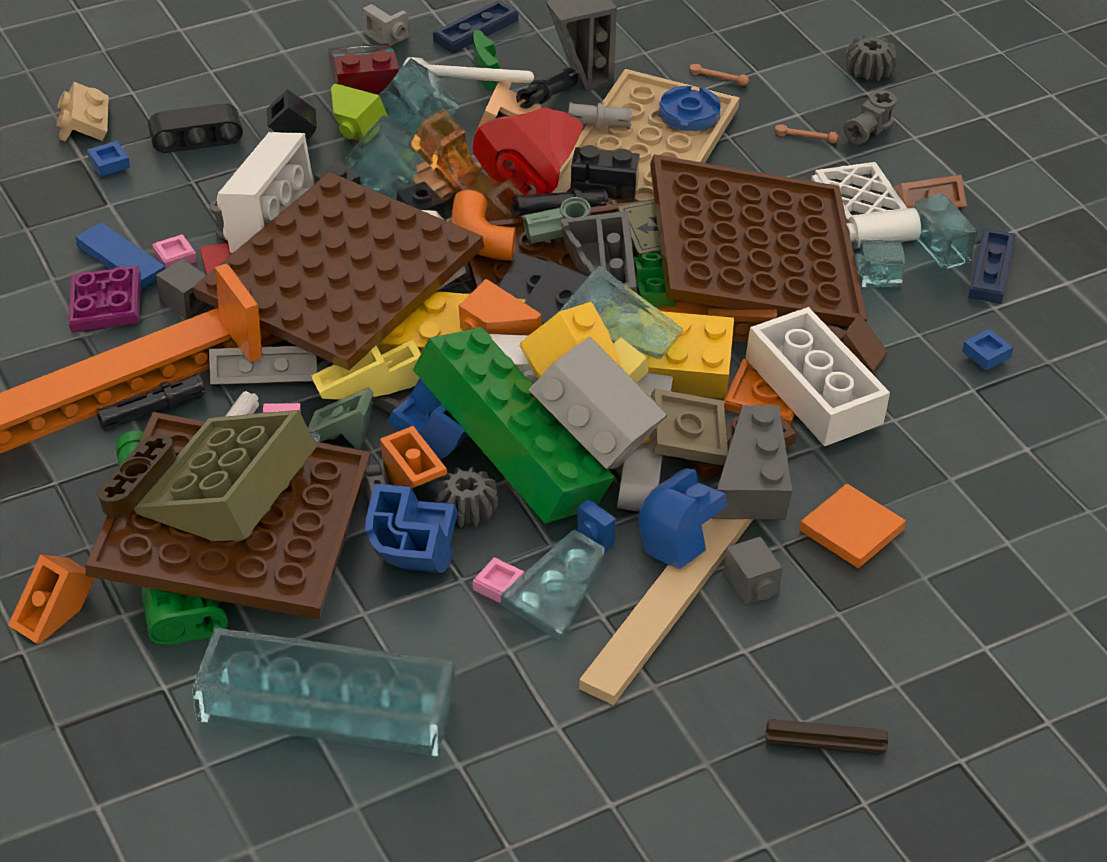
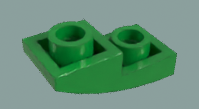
M479 29L475 30L473 36L474 67L501 69L498 59L494 57L496 55L494 42L488 39ZM480 80L488 91L495 89L499 82Z
M646 253L642 257H634L640 307L675 306V300L666 299L661 255Z

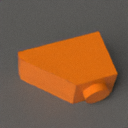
M487 279L459 304L460 327L463 331L482 327L488 334L529 336L542 326L541 313Z
M414 426L380 439L386 474L395 486L414 488L447 474L446 467Z
M40 554L8 626L33 642L42 643L81 610L95 578L86 576V568L70 558Z

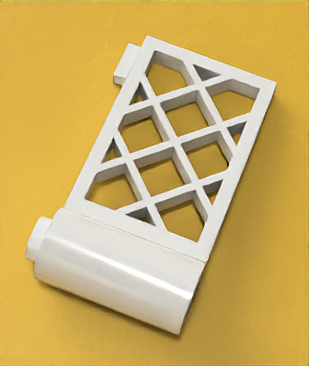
M876 162L815 170V175H811V181L837 185L840 187L841 194L853 197L852 199L842 197L847 220L846 225L854 249L919 239L921 222L917 210L906 207ZM871 174L873 177L870 179L860 175ZM831 179H838V180H841L842 182H841V183L835 182V181H832ZM850 184H855V185H858V186H862V188L859 189V188L852 187V186H849V185H850ZM872 189V190H875V191H879V192H882L883 194H882V195L876 194V193L870 192V190ZM861 200H864V201H868V202H871V203H874V204H873V205H868V204H865V203H861L860 201H861ZM885 206L894 210H885L881 207ZM853 210L863 214L851 215L850 212Z

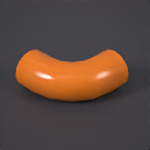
M472 190L458 192L455 195L452 208V223L483 236L485 247L477 255L495 260L513 261L516 228L496 226L487 222L485 219L487 200L481 193Z

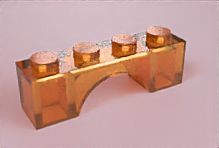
M442 109L420 124L411 146L455 194L463 190L481 193L487 200L485 212L487 222L518 218L513 216L510 203H517L512 202L511 198L514 195L524 194L510 179L496 181L485 175L477 167L467 148L466 132L445 109Z

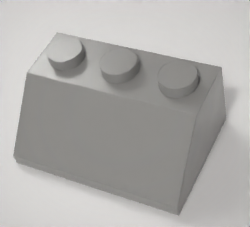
M588 337L555 361L528 389L606 469L618 468L668 416L591 337Z

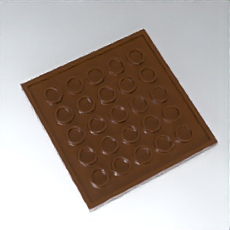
M653 155L650 168L666 299L736 310L777 309V317L809 307L823 323L842 327H850L858 315L867 321L839 186Z
M329 172L218 266L223 264L229 265L257 302L260 329L350 370L485 246L483 236ZM214 269L192 288L195 298L219 309Z
M153 412L140 442L152 435H167L172 439L177 457L204 425L205 421ZM315 442L317 447L306 460V464L294 475L289 482V486L281 492L271 505L269 512L254 527L252 534L245 540L238 542L232 540L212 541L138 515L134 509L122 516H107L86 562V576L320 620L370 464L371 452Z

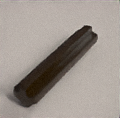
M770 719L766 724V742L772 744L878 754L886 753L888 747V733L884 729Z

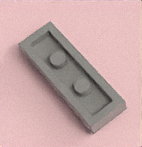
M298 346L262 347L261 359L249 362L240 348L209 349L210 385L314 382L311 375L317 373V355Z

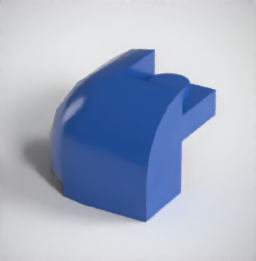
M420 378L411 396L392 411L387 421L399 431L414 426L439 459L447 457L469 436Z
M688 468L677 472L652 489L640 505L638 528L644 551L655 559L681 569L706 551L702 524L728 506L726 493L698 483L696 470Z
M374 484L366 516L365 532L376 554L388 564L403 570L443 573L447 570L453 556L450 544L458 510L455 504L418 501L411 487Z

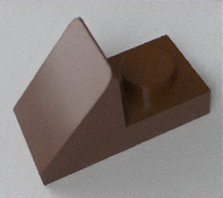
M858 315L847 331L824 323L872 374L876 372L885 359L887 351L862 316Z

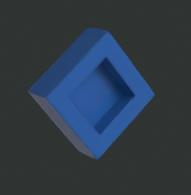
M118 141L87 149L88 159L100 177L112 175L118 171L130 168L129 157Z
M987 329L965 340L962 352L984 370H988L1010 359L1013 347L991 329Z
M588 499L578 506L577 533L585 542L593 544L602 552H606L615 544L616 518Z

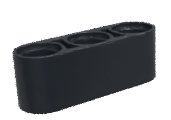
M227 103L161 111L152 115L148 120L153 148L161 153L229 145L239 141L243 135L238 111L233 105Z

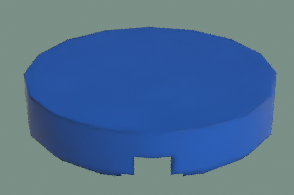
M680 86L672 88L662 95L661 102L659 103V116L664 123L672 128L683 131H699L715 125L720 118L721 102L714 93L705 88H699V91L691 90L692 86Z

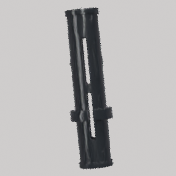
M565 68L546 79H536L530 83L529 87L517 92V103L525 100L526 102L519 105L524 109H528L536 103L543 104L550 100L552 95L576 85L578 74L570 76L569 74L575 70Z
M570 188L567 192L514 195L511 201L517 203H510L513 216L519 217L560 208L562 202L571 197L585 199L590 204V208L606 206V203L601 204V202H608V195L603 188L587 191Z
M198 373L172 383L166 381L160 383L158 388L96 409L97 419L102 430L107 431L159 410L161 411L166 408L169 411L177 407V404L205 395V387Z

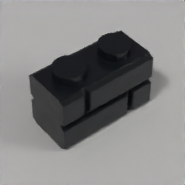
M586 145L582 148L575 147L571 163L570 188H578L580 191L603 188L607 192L608 198L635 201L639 179L640 154L631 153L627 149H617L615 151L600 150L592 145Z

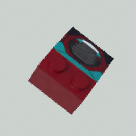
M388 43L329 48L335 84L379 95L381 101L400 99L398 63L395 51Z

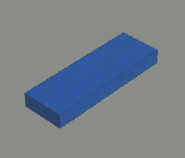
M102 222L76 236L77 246L110 270L117 267L139 266L141 290L156 282V274L166 269L165 265Z

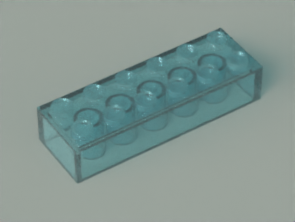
M214 628L192 688L196 721L438 756L455 694L454 661Z

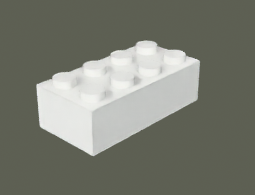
M268 132L219 191L217 206L222 212L224 221L223 234L225 239L228 240L230 253H234L314 185L305 133Z
M809 307L750 327L745 359L824 446L884 424L890 392Z

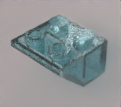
M412 58L398 71L384 91L379 94L389 117L386 124L399 140L440 130L460 107L438 76Z
M382 115L346 156V166L360 175L362 186L396 199V192L401 190L405 184H410L417 174L415 133Z

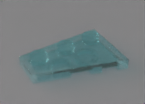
M599 265L558 311L592 302L606 326L613 343L621 337L639 352L657 359H661L683 332L681 326Z
M573 530L501 594V605L562 642L604 558V547L578 531Z

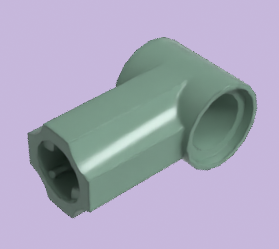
M571 197L563 201L560 208L523 215V225L528 243L532 244L563 237L560 219L590 216V204L583 198Z

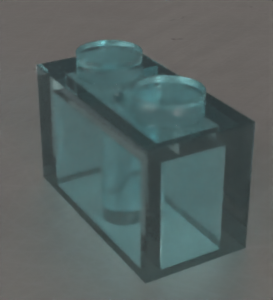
M944 193L916 200L914 208L917 210L921 222V234L918 241L941 268L945 270L972 262L978 230Z

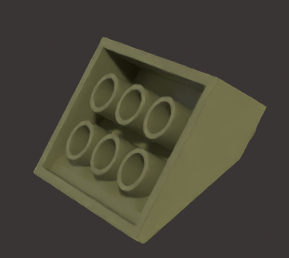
M299 410L209 418L134 510L138 515L212 541L232 540L238 542L245 540L252 534L254 527L261 518L269 512L271 505L281 492L289 486V482L298 470L306 464V460L317 446Z

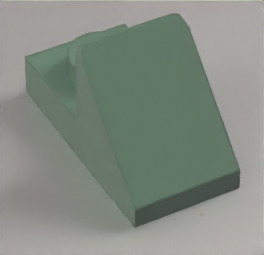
M366 388L316 410L308 427L314 442L320 443L327 439L333 440L342 434L355 449L361 450L370 425L374 392L370 388Z

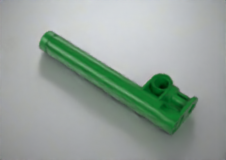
M129 431L117 439L115 449L118 466L138 446L144 432ZM140 586L148 635L156 644L170 645L214 637L222 633L227 627V615L219 608L218 604L220 601ZM204 617H208L209 625L205 624Z

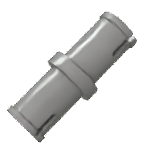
M569 102L568 114L581 123L596 124V128H602L603 125L631 127L632 108L609 107L604 106V103L600 102L597 105Z

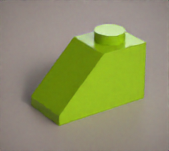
M334 84L331 87L333 113L339 124V130L344 137L367 143L389 120L379 95L339 84Z

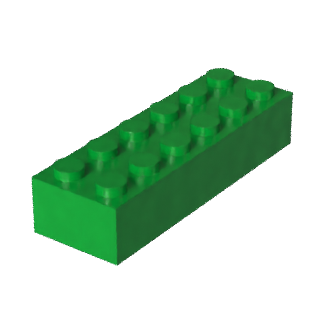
M482 327L429 338L413 371L545 524L578 514V506L588 499L598 506L615 477L528 390L533 383L525 377L516 367L513 360L492 340L490 334L484 331Z

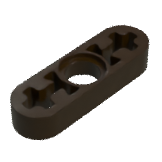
M158 434L142 440L100 487L97 494L105 515L117 517L131 512L175 462L176 453L172 439L169 436Z

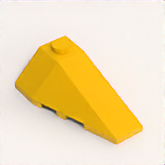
M592 302L558 312L521 341L519 345L535 376L538 378L555 361L588 337H591L622 368L609 332ZM648 436L641 444L649 442L650 436Z

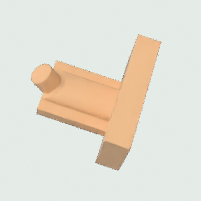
M498 82L478 128L482 124L496 119L499 112L508 116H516L538 110L542 107V104L536 103L532 107L524 109L519 105L526 101L522 100L517 103V93L509 90L512 82Z

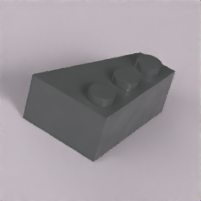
M611 0L546 1L569 66L575 70L573 74H578V81L583 88L589 91L614 85L617 7Z
M628 211L560 219L565 248L578 271L585 276L614 287L613 296L608 302L607 307L640 309Z
M742 405L717 488L718 491L726 493L728 506L711 519L786 520L792 495V484L779 406Z

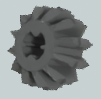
M863 35L862 39L854 38L846 51L845 59L847 60L848 72L855 74V78H866V81L869 79L880 81L881 78H889L890 73L894 72V67H896L897 63L895 44L889 43L887 38H877L876 35L874 37Z
M473 466L468 471H462L457 467L454 474L447 473L443 476L441 482L437 483V488L435 489L436 503L455 504L458 510L456 522H458L460 528L465 524H471L477 528L480 521L489 522L492 513L496 512L498 507L497 486L495 480L489 479L487 471L475 473Z

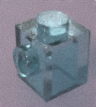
M861 240L859 254H854L861 287H902L906 260L901 240Z

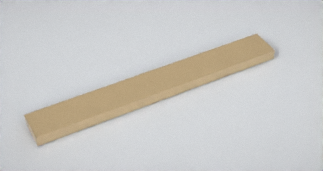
M710 518L703 523L702 530L706 551L681 569L668 564L579 679V689L614 706L726 557V547L735 545L753 519Z

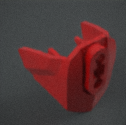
M547 107L516 116L496 118L482 124L478 128L473 140L472 152L490 179L510 202H512L511 198L514 195L551 193L558 187L560 168L573 151L583 129V124L565 112L551 110Z

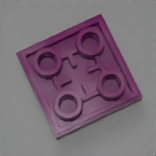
M139 266L117 267L111 270L87 271L71 275L68 321L71 332L140 323L141 272Z

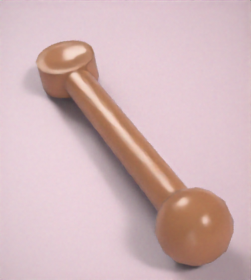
M699 64L690 65V74L709 75L738 82L741 86H746L749 83V77L745 74L736 76L705 69Z
M783 124L775 127V134L777 136L788 134L823 139L831 144H835L839 140V135L836 132L825 134L790 129Z

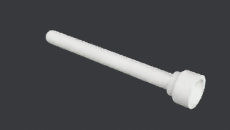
M408 57L403 64V76L408 82H421L427 79V77L531 83L534 80V74L531 71L429 65L422 58Z

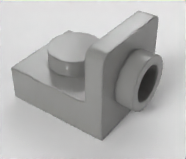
M373 4L362 8L363 31L365 35L379 44L388 43L390 46L408 38V13L404 10L390 16Z

